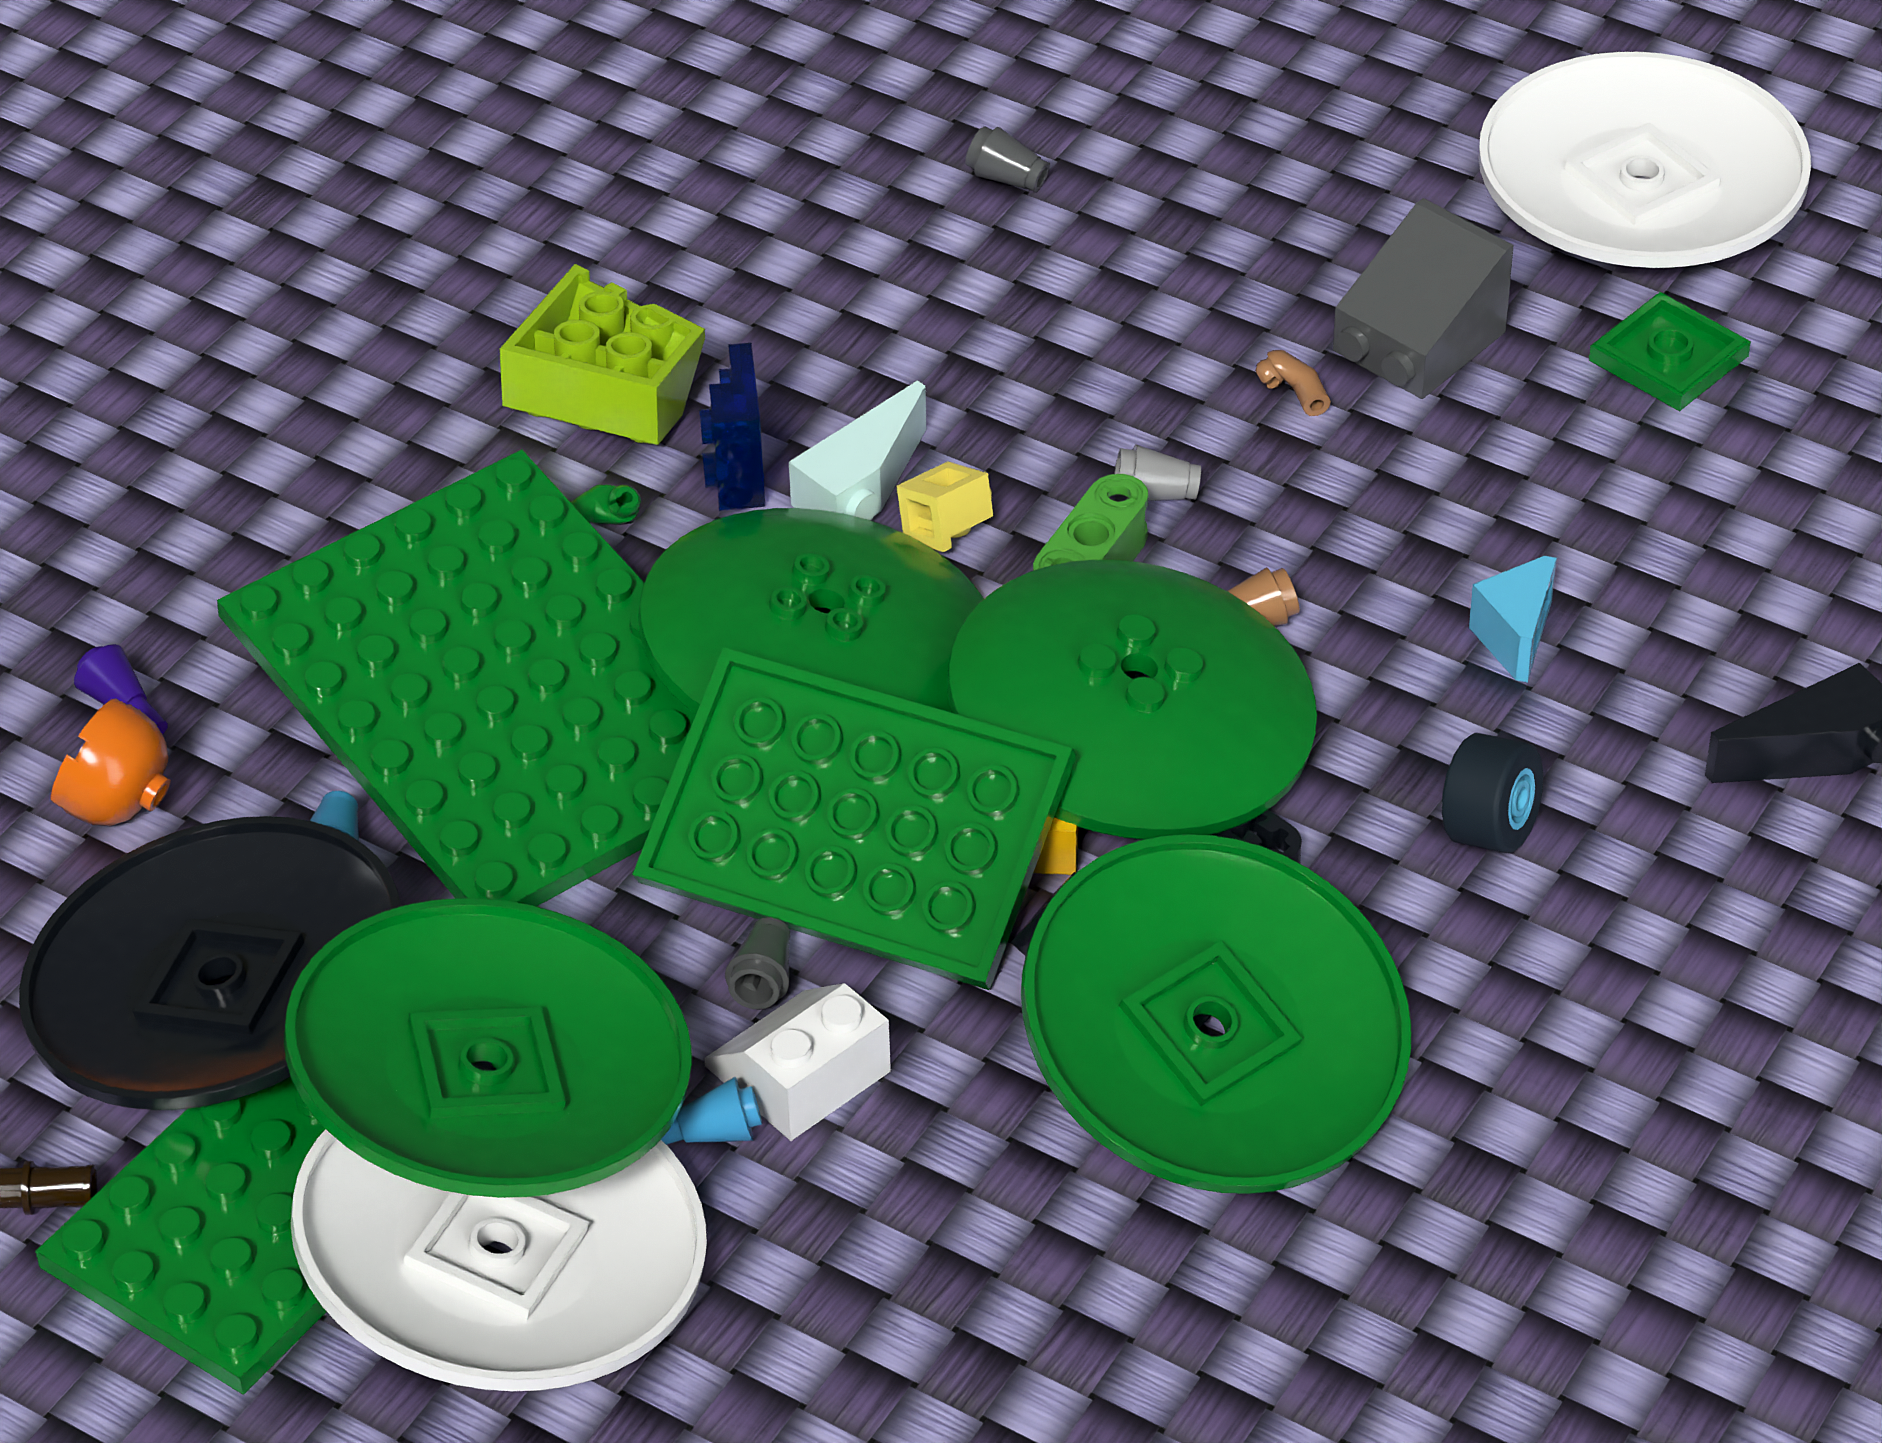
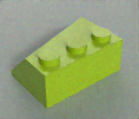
M574 264L501 346L502 406L524 411L535 417H548L576 424L587 430H600L627 437L639 443L659 445L683 415L705 341V329L657 304L640 306L627 299V289L613 282L602 287L590 281L589 270Z

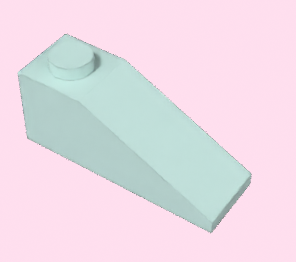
M917 380L789 461L791 505L794 508L844 513L871 520L876 514L881 512L926 431L925 385Z

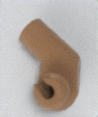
M1284 350L1267 352L1268 357L1257 363L1255 371L1262 383H1266L1268 388L1275 389L1285 380L1294 389L1305 414L1318 416L1329 408L1330 398L1317 372L1309 365Z

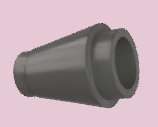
M986 126L980 128L969 146L965 160L967 166L975 169L974 172L977 177L1029 189L1034 192H1038L1042 187L1050 169L1049 162L1041 159L1040 156L1000 127H996L994 130Z
M766 917L756 921L753 929L726 968L725 979L729 993L737 1003L746 1008L757 1010L768 1008L781 999L788 990L790 930L781 920Z

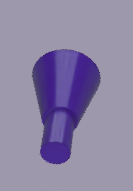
M116 644L104 647L98 646L82 656L78 662L77 672L74 677L76 689L103 705L115 698L125 704H130L154 721L162 735L165 733L168 723L147 702L146 694L121 646Z

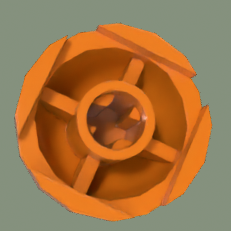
M116 698L111 699L95 713L78 735V737L86 742L75 759L66 755L59 768L51 793V801L63 808L71 816L92 825L112 826L131 820L143 807L150 812L153 811L163 800L171 783V780L163 775L169 758L167 744L155 722L134 706L125 704Z

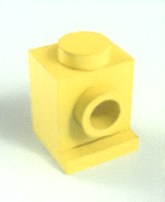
M947 461L897 485L903 533L932 549L941 552L951 549V538L967 535L971 531V527L993 517L992 492L989 486L988 473Z

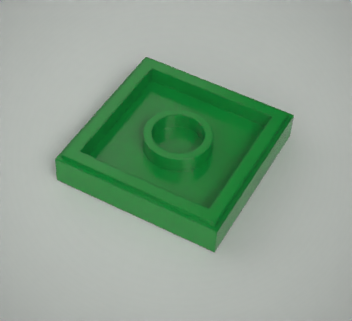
M1659 292L1590 345L1589 361L1680 412L1749 357L1751 341Z

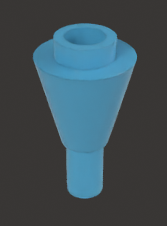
M733 1077L683 1106L671 1128L661 1140L666 1145L684 1140L685 1143L753 1141L751 1127L762 1125V1119L752 1086L740 1089L736 1077Z

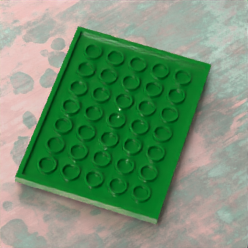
M522 449L217 599L218 616L455 898L494 899L539 906L643 849L696 716L661 682L644 652L638 623L644 582Z

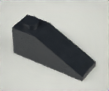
M1858 663L1712 731L1705 776L1712 783L1848 775L1873 763H1882V683L1861 663Z

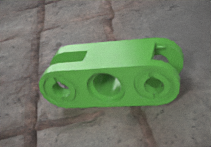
M1110 474L1099 478L1092 484L1038 553L1033 563V571L1051 565L1083 560L1134 561L1145 546L1148 537L1147 523L1145 521V511L1148 506V490L1145 484L1134 476L1126 474ZM1121 494L1129 499L1117 502L1109 497Z

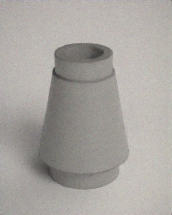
M1135 444L1133 450L1119 449L1114 474L1131 475L1141 480L1147 487L1148 501L1184 500L1185 498L1196 500L1200 486L1201 465L1190 464L1188 461Z

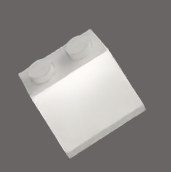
M845 983L804 990L704 1058L705 1067L724 1083L736 1077L740 1089L752 1086L761 1116L792 1141L891 1072L889 1020Z

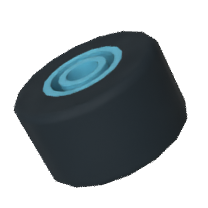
M1473 733L1462 741L1449 765L1442 793L1441 813L1444 830L1453 842L1504 853H1513L1523 845L1532 831L1539 812L1543 792L1544 773L1542 760L1536 747L1533 744L1482 733Z

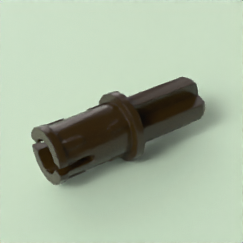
M25 1161L23 1168H0V1208H23L25 1215H33L35 1208L83 1207L97 1193V1172L94 1164L69 1167H36L34 1161Z

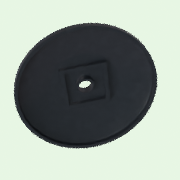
M272 816L241 817L196 825L168 834L132 850L105 866L77 888L52 914L39 932L23 967L19 986V1007L23 1026L38 1058L57 1079L71 1089L107 1104L135 1109L175 1110L208 1106L258 1092L291 1077L285 1058V1020L291 992L303 969L325 944L344 930L381 912L401 907L402 903L398 890L388 869L369 848L346 833L312 821ZM229 975H233V976H232L229 980H227L226 982H224V983H222V984H219V985H215V984H218V983L222 982L223 980H225Z

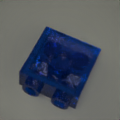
M728 344L730 368L718 369L719 384H709L710 408L699 409L702 444H713L714 451L702 453L705 488L717 487L719 511L766 507L761 422L752 344Z

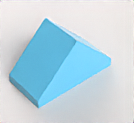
M1542 556L1477 582L1472 587L1469 629L1517 681L1528 683L1552 603L1557 559L1555 557Z

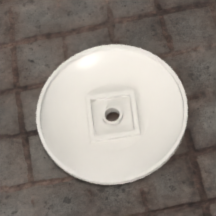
M1611 52L1576 57L1550 65L1523 78L1510 87L1490 109L1481 130L1478 157L1480 172L1491 197L1503 212L1532 235L1557 248L1585 258L1617 265L1646 268H1673L1715 262L1735 256L1765 242L1778 233L1801 207L1807 193L1811 172V155L1803 130L1785 106L1770 93L1746 78L1724 68L1682 56L1650 52Z
M325 1129L306 1155L298 1173L291 1210L292 1241L299 1268L319 1303L343 1329L378 1355L403 1368L451 1384L484 1390L538 1391L567 1387L610 1374L638 1360L671 1333L686 1314L695 1297L702 1276L707 1246L706 1222L695 1186L684 1166L662 1140L642 1158L622 1171L601 1181L550 1195L496 1198L443 1191L394 1175L360 1157ZM496 1241L506 1244L512 1251L496 1254L485 1250L481 1246Z

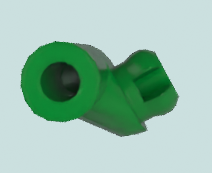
M595 485L570 501L589 523L622 525L632 521L638 515L641 504L638 492L629 485Z

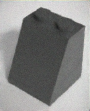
M1422 198L1410 210L1335 307L1333 351L1416 397L1424 399L1506 332L1514 245Z

